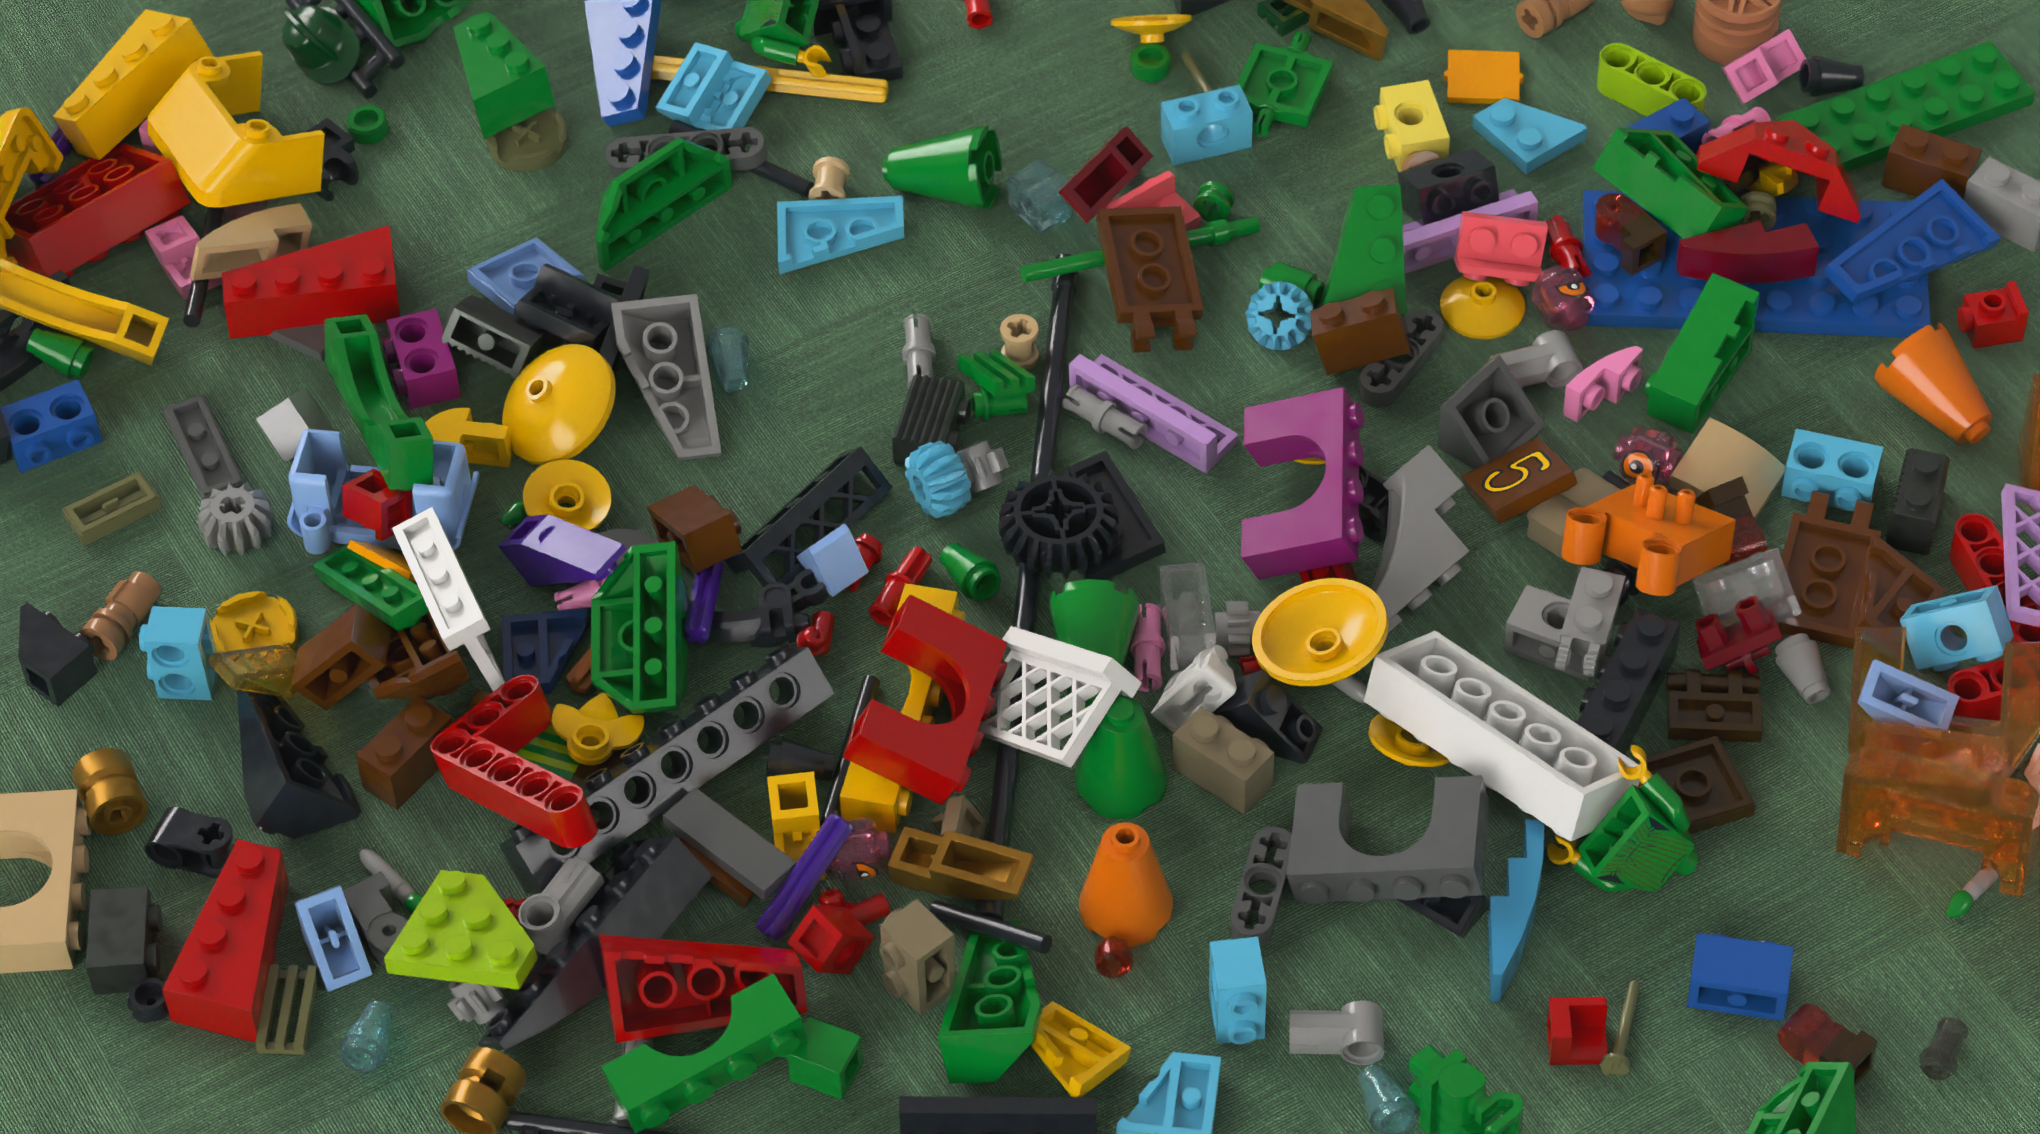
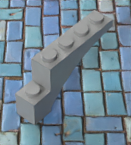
M1427 445L1383 483V486L1388 490L1389 500L1387 533L1381 561L1370 589L1380 597L1385 606L1388 616V632L1403 620L1397 614L1402 608L1407 605L1413 612L1433 595L1427 588L1430 584L1437 580L1443 586L1461 571L1462 568L1457 561L1469 552L1468 548L1441 518L1443 514L1456 504L1451 496L1464 484L1430 445Z

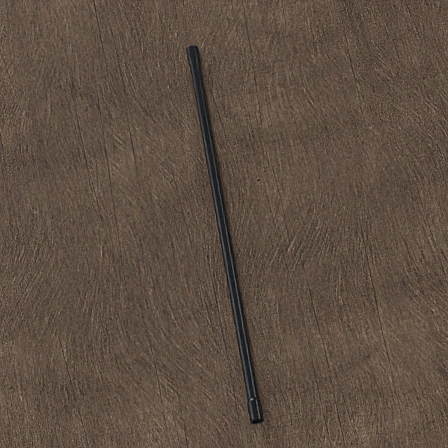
M1060 254L1055 259L1071 256L1072 254ZM1078 272L1052 277V301L1030 479L1033 473L1042 478L1047 477L1050 469L1053 470L1072 304L1077 288ZM1027 564L1019 567L1012 626L1034 633L1042 570L1031 575ZM1020 666L1010 683L1022 676V666ZM1022 692L1010 699V706L1022 699ZM1022 716L1010 722V729L1022 723ZM998 742L987 841L1009 847L1021 750ZM977 899L976 912L1003 920L1006 900Z

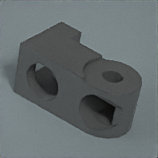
M382 871L343 890L360 940L373 959L380 966L386 968L384 958L408 921L403 916L393 913L392 908L395 906L391 886Z

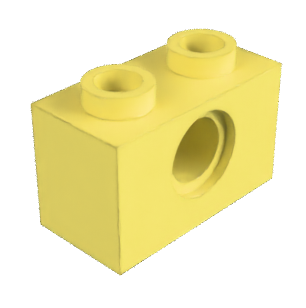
M1429 80L1381 87L1380 103L1374 106V120L1377 129L1384 130L1385 152L1388 159L1395 160L1398 172L1401 171L1405 158L1413 152L1431 151L1440 158L1449 156L1450 136Z

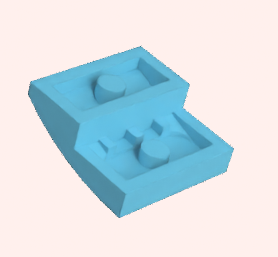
M695 42L655 108L664 116L672 120H679L700 131L744 127L771 83L772 78L765 69L734 61L728 51Z

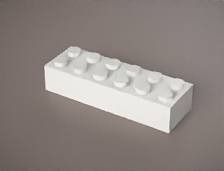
M1437 631L1377 654L1374 658L1364 697L1365 703L1379 711L1384 718L1395 722L1413 734L1418 741L1426 743L1447 757L1452 764L1463 768L1473 776L1482 775L1486 787L1497 791L1515 803L1521 811L1531 814L1549 826L1554 833L1569 841L1576 840L1592 832L1632 784L1635 786L1639 785L1640 781L1638 779L1629 780L1621 775L1618 768V757L1629 767H1636L1639 764Z

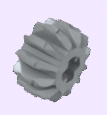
M229 482L226 490L220 491L212 488L211 498L201 500L197 523L199 531L203 534L205 542L210 549L219 548L224 556L233 550H237L243 557L246 548L251 547L260 550L261 540L271 538L274 513L262 489L253 490L248 482L240 488H235Z

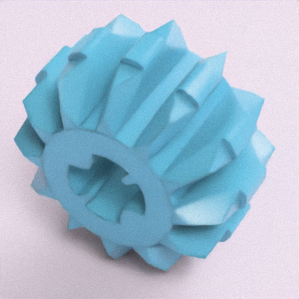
M941 440L935 443L929 442L919 446L918 450L911 452L910 456L905 459V467L907 469L905 477L910 484L909 490L915 496V503L921 505L926 515H931L935 519L942 516L947 517L958 512V509L965 507L966 503L971 501L970 488L972 483L967 477L966 472L968 469L963 466L961 456L955 454L954 448L949 443L945 444Z

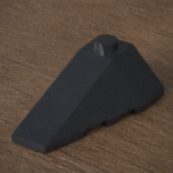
M241 677L236 683L244 797L254 824L265 833L271 835L279 833L296 839L357 819L362 810L350 783L343 774L336 773L334 776L324 764L328 758L327 753L321 746L313 745L301 734L305 725L280 692Z

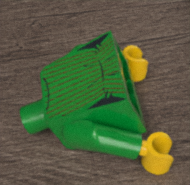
M819 0L747 1L743 18L735 24V33L742 42L749 43L756 54L773 61L797 66L799 62L804 63L810 73L817 78H823L827 75L824 67L818 64V62L823 60L832 62L825 49L819 45L811 46L806 51L802 50V47L808 45Z
M1636 745L1631 746V753L1641 763L1636 767H1629L1618 757V768L1624 778L1629 780L1638 779L1642 786L1639 788L1632 784L1578 847V850L1575 849L1577 839L1569 841L1555 834V839L1567 848H1558L1551 842H1549L1547 848V855L1550 861L1558 865L1571 862L1575 865L1573 869L1575 872L1602 891L1608 893L1634 889L1654 892L1659 890L1673 873L1681 876L1690 875L1698 863V856L1694 851L1695 842L1688 832L1690 819L1680 796L1658 773L1652 775L1647 769L1645 751Z

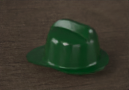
M304 5L295 11L290 9L284 11L288 19L285 21L282 29L283 43L289 51L291 58L309 78L318 84L331 85L341 82L351 74L359 60L361 52L360 40L355 31L336 11L329 7H318L316 5Z

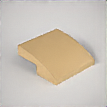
M1709 417L1672 472L1669 487L1678 491L1682 489L1692 490L1697 498L1708 489L1742 476L1749 491L1745 497L1751 512L1736 520L1735 527L1748 532L1782 481L1786 466L1752 439Z

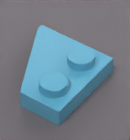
M1503 98L1473 115L1472 128L1525 174L1587 139L1588 128L1584 124L1507 98Z
M1172 1052L1161 1066L1159 1076L1149 1082L1140 1093L1139 1103L1127 1118L1122 1117L1119 1120L1116 1134H1212L1221 1071V1057Z

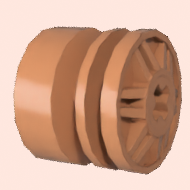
M1696 0L1692 40L1696 49L1707 59L1721 65H1728L1778 34L1782 0Z

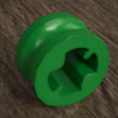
M1206 182L1199 188L1193 208L1207 222L1219 219L1227 220L1231 207L1235 202V195L1228 186L1220 182Z

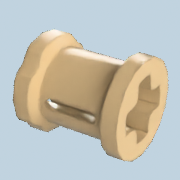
M827 156L818 159L813 165L815 185L809 191V200L845 199L846 193L843 188L850 176L848 164L837 157Z
M1013 314L1004 319L1000 326L1001 338L1005 342L1001 353L1023 369L1033 368L1039 360V351L1035 344L1039 334L1038 323L1034 318L1025 314Z

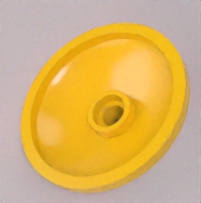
M562 345L541 354L520 372L507 394L502 415V425L509 426L512 451L517 456L535 465H544L555 460L571 459L587 448L599 435L611 414L616 392L613 370L601 354L585 345Z
M1341 578L1309 581L1282 593L1263 610L1253 629V651L1261 668L1278 681L1296 686L1328 685L1355 674L1377 655L1387 637L1388 616L1380 597L1362 583Z

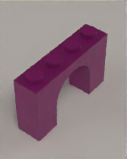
M1344 387L1244 409V446L1260 467L1304 458H1317L1326 461V470L1320 486L1304 503L1287 511L1242 520L1241 558L1258 580L1358 560V542L1362 541L1364 537L1362 522L1359 518V504L1364 501L1363 487L1359 479V466L1364 464L1363 448L1359 441V429L1364 427V414L1361 405L1358 402L1354 403Z

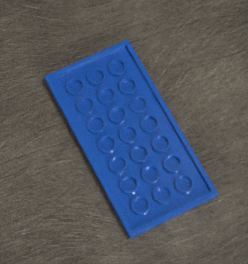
M1584 190L1583 257L1591 271V276L1585 277L1584 275L1587 293L1583 296V326L1682 329L1708 281L1678 275L1676 262L1679 240H1682L1681 236L1622 191ZM1774 197L1777 205L1776 223L1770 230L1765 232L1806 223L1819 245L1815 276L1781 282L1739 283L1760 292L1754 332L1908 338L1921 328L1931 325L1927 274L1852 303L1823 273L1829 262L1910 202L1860 200L1861 218L1857 224L1818 211L1817 198ZM1646 212L1667 231L1665 259L1630 276L1621 267V227L1623 224Z

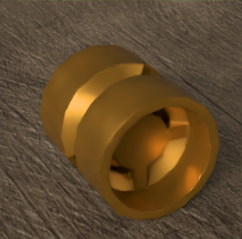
M101 748L83 756L75 764L72 771L73 781L80 799L85 803L84 808L87 812L90 826L96 833L105 836L120 835L131 831L145 820L149 811L148 803L141 785L137 781V775L131 759L124 750Z
M487 1047L473 1049L459 1071V1080L452 1084L441 1103V1115L450 1126L462 1134H498L508 1115V1107L515 1103L526 1083L527 1076L524 1069L511 1057L498 1050Z

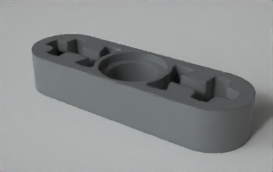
M1417 310L1406 317L1405 322L1408 328L1410 353L1407 354L1413 359L1408 363H1396L1389 358L1367 364L1360 373L1359 396L1362 401L1370 406L1384 407L1392 404L1442 343L1443 320L1437 313L1430 310ZM1416 332L1421 333L1418 337V343L1415 341ZM1385 374L1387 375L1386 385L1381 384V382L1384 380Z
M1268 826L1262 828L1253 838L1230 915V935L1232 939L1258 936L1259 945L1263 947L1272 937L1288 883L1287 867L1291 833L1282 827ZM1271 846H1278L1280 849L1275 853L1273 865L1266 863L1267 851L1271 849ZM1257 880H1268L1276 888L1269 894H1257L1249 886ZM1252 909L1259 911L1258 924L1254 926V929L1245 928L1250 921Z

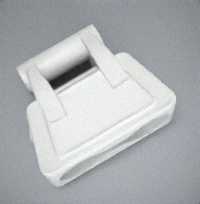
M1215 645L1213 648L1201 651L1185 670L1176 673L1168 681L1164 689L1165 691L1151 711V715L1175 733L1201 706L1213 713L1233 696L1237 687L1233 670L1226 662L1228 658L1226 650L1220 645Z

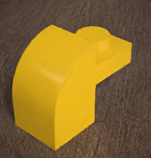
M470 408L449 409L436 414L425 422L434 441L455 442L464 445L468 463L509 468L513 457L509 426L473 422Z
M814 771L767 777L774 845L795 862L799 861L820 829ZM825 872L820 878V880L826 879Z

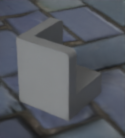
M306 388L293 394L256 418L284 461H288L295 456L301 434L306 429L333 431Z

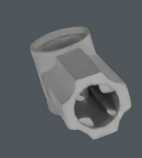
M1551 330L1543 333L1535 339L1532 346L1497 354L1501 356L1520 387L1545 381L1554 388L1565 387L1583 371L1582 364L1567 335L1560 330Z
M577 856L568 858L543 892L528 897L519 908L518 918L539 953L548 954L557 943L571 936L570 926L604 883L602 875L588 862Z
M1361 1000L1346 1004L1342 1007L1341 1011L1289 1010V1054H1341L1345 1061L1357 1065H1369L1378 1062L1384 1055L1383 1009L1374 1002Z

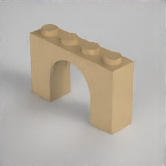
M77 789L0 794V859L28 858L40 861L52 869L48 881L37 894L19 904L0 907V974L74 969L75 950H81L83 947L82 924L80 921H77L78 911H85L86 908L84 883H80L81 873H87L89 869L87 845H83L84 835H90L92 831L87 812L82 807Z

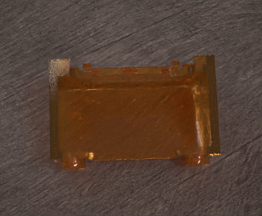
M1869 745L1860 747L1852 753L1844 771L1836 852L1859 857L1862 847L1868 842L1879 840V845L1888 847L1894 831L1983 852L1981 870L1991 871V868H1993L2000 877L1999 892L2023 897L2040 844L2039 794L2031 784L2022 780L1881 746Z

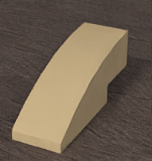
M301 203L265 209L230 221L196 243L190 277L192 281L222 278V272L307 249L312 223Z

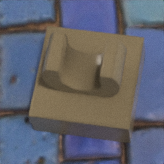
M964 795L948 798L945 813L939 814L933 819V823L941 831L940 835L937 836L943 837L945 830L984 840L987 821Z

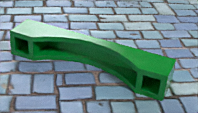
M361 314L325 319V365L389 490L411 491L413 490L414 483L433 485V437L422 417L409 418L400 407L387 375L378 334L368 315Z

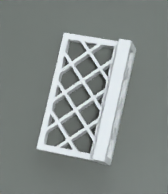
M431 507L393 527L392 530L447 648L451 651L465 644L494 692L505 683V680L483 633L490 630V627L437 514Z
M1011 626L1002 639L1008 642L1007 646L1012 649L1004 660L1007 662V668L999 684L996 687L993 686L990 695L996 697L992 710L997 707V714L985 722L981 721L978 730L984 732L983 737L1071 768L1118 694L1133 698L1142 682L1111 657ZM1020 666H1022V676L1010 683ZM1047 677V684L1035 691V684ZM1072 686V693L1060 699V692ZM1022 692V699L1010 706V699ZM1098 694L1092 705L1085 708V701ZM1047 701V708L1035 714V707ZM1072 709V717L1060 723V716ZM1022 716V723L1010 729V722ZM1047 724V732L1035 738V731ZM1073 733L1061 751L1060 740Z

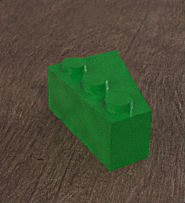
M486 11L482 14L473 15L467 21L453 27L483 139L495 135L555 105L545 65L492 13Z
M1616 128L1592 167L1593 170L1681 236L1682 239L1738 226L1749 209L1717 176L1697 170V156L1672 130Z
M1400 184L1352 188L1320 307L1327 303H1339L1360 297L1370 291H1381L1393 287L1402 314H1407Z
M1712 273L1674 343L1669 348L1659 370L1653 371L1647 380L1644 394L1648 396L1646 415L1694 434L1751 352L1760 292Z

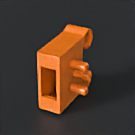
M1640 473L1637 475L1635 484L1586 507L1572 508L1567 511L1561 556L1564 560L1573 564L1594 565L1601 561V556L1604 554L1638 568L1636 588L1641 592L1654 596H1668L1676 592V587L1730 560L1736 519L1695 504L1696 494L1692 490L1682 489L1678 492V496L1668 493L1665 486L1654 485L1655 478L1651 474Z

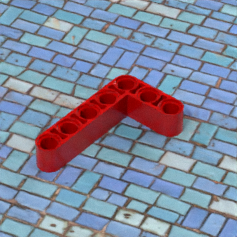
M1977 513L1965 514L1955 524L1949 553L1950 561L1967 591L1997 585L2006 610L2003 539L1994 523L1986 516ZM2028 595L2020 598V606L2040 610V606ZM2009 620L2014 636L2003 651L2005 658L1959 670L1950 676L1946 691L1959 696L1949 724L1951 727L1959 730H1971L2040 711V627Z
M526 674L513 677L438 734L430 745L431 752L446 785L450 789L562 847L577 848L590 842L598 832V825L583 790L578 785L515 754L549 727L552 711L541 685L534 675Z

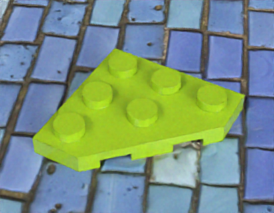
M440 870L386 954L384 962L387 974L520 989L537 961L535 945L484 875Z

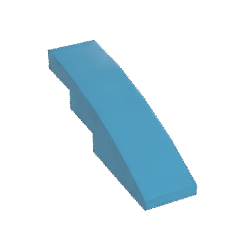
M1526 819L1523 858L1508 857L1505 883L1506 896H1490L1488 914L1490 1002L1501 1001L1519 967L1533 927L1543 866L1544 823L1540 820Z

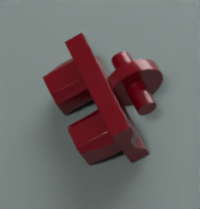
M1755 595L1739 601L1734 606L1740 620L1739 623L1724 629L1718 614H1709L1695 621L1699 638L1696 642L1706 671L1725 663L1728 670H1734L1745 665L1750 676L1756 675L1760 672L1755 660L1771 654L1768 644L1783 638L1772 608L1766 610Z

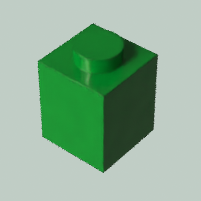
M808 1017L803 1025L807 1041L801 1043L793 1053L785 1056V1059H788L790 1081L843 1100L863 1065L861 1036Z

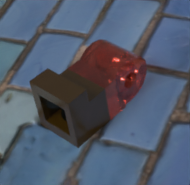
M1609 193L1598 199L1595 211V235L1601 241L1612 244L1621 252V267L1630 276L1665 259L1667 231L1639 205L1625 195L1618 193Z
M1742 476L1708 489L1695 499V504L1736 519L1730 560L1723 563L1731 571L1765 558L1768 551L1765 535L1756 523L1745 495L1749 491Z
M1803 1004L1777 1032L1778 1040L1783 1049L1803 1065L1807 1062H1850L1854 1068V1086L1872 1068L1878 1041L1862 1030L1855 1035L1839 1023H1834L1823 1010L1813 1004Z

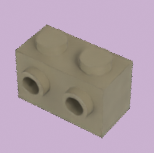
M1201 706L1172 734V768L1245 815L1273 787L1274 752L1263 741L1257 738L1252 739L1235 728L1227 718L1215 715Z
M918 899L903 909L899 908L891 912L884 922L880 924L881 947L879 950L883 961L882 981L892 996L895 998L902 997L919 1015H922L952 993L956 980L954 934Z

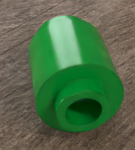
M1277 261L1272 267L1267 266L1264 269L1259 281V290L1263 288L1264 284L1280 281L1288 282L1298 286L1307 294L1312 303L1313 310L1319 308L1325 293V282L1318 280L1316 274Z

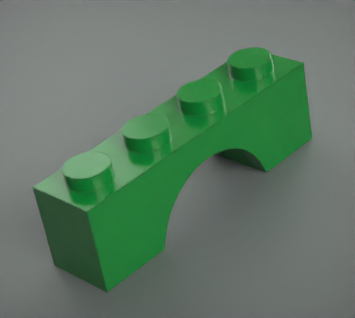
M774 973L731 996L732 1012L728 1027L717 1042L709 1048L688 1056H671L662 1054L644 1043L601 1067L612 1095L635 1134L646 1128H654L663 1124L671 1114L690 1104H699L707 1100L715 1090L733 1080L740 1081L749 1077L755 1072L757 1067L775 1057H785L793 1053L801 1043L807 1041L801 1016Z

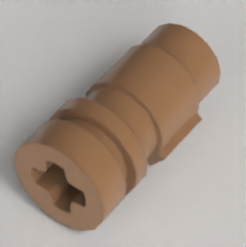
M1523 0L1516 7V18L1524 33L1531 38L1537 39L1546 35L1551 30L1560 27L1563 20L1569 19L1585 10L1588 5L1597 0Z
M135 571L128 579L120 580L105 598L107 601L105 607L96 610L91 619L81 628L79 633L85 636L93 646V656L104 661H112L116 659L124 649V646L132 639V630L138 627L161 595V587L153 577L144 572Z

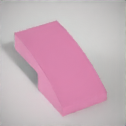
M1786 29L1722 69L1740 102L1744 104L1800 70L1801 64L1806 57L1791 30Z
M181 215L144 232L164 271L181 297L186 300L188 299L192 281L190 272L195 247L200 238L185 217ZM221 278L210 279L207 290L221 285Z

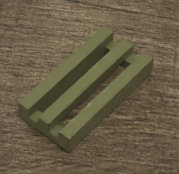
M138 471L61 510L64 520L67 524L70 523L74 534L78 535L81 544L86 546L161 509L162 505L157 493L143 474Z
M270 964L255 1041L257 1053L305 1055L319 980L317 966H307V971H299L298 965H289L288 970H281L279 964ZM280 983H285L275 1042H270ZM297 984H304L294 1042H287Z

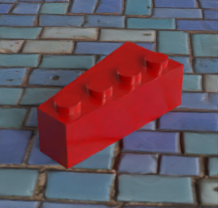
M390 225L222 272L224 307L230 339L273 334L272 330L325 324V319L367 314L371 323H379L400 317Z
M237 839L162 988L172 1022L251 1042L256 1041L269 966L275 963L277 933H280L289 886L281 849Z
M599 934L611 1025L616 1043L727 1026L732 1012L731 996L773 973L799 1014L808 1013L802 965L796 951L793 949Z

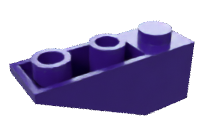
M550 514L526 517L498 546L529 586L548 584L554 586L558 583L568 582L575 584L587 580L601 581L615 571L618 566L616 560L627 550L622 543Z

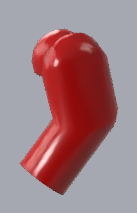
M826 611L814 613L811 627H807L804 631L798 633L796 647H808L814 658L827 655L830 652L835 622L834 616Z
M828 889L822 892L818 898L820 906L845 907L863 926L886 917L891 913L889 904L882 893L856 904L845 901L843 894L838 889Z

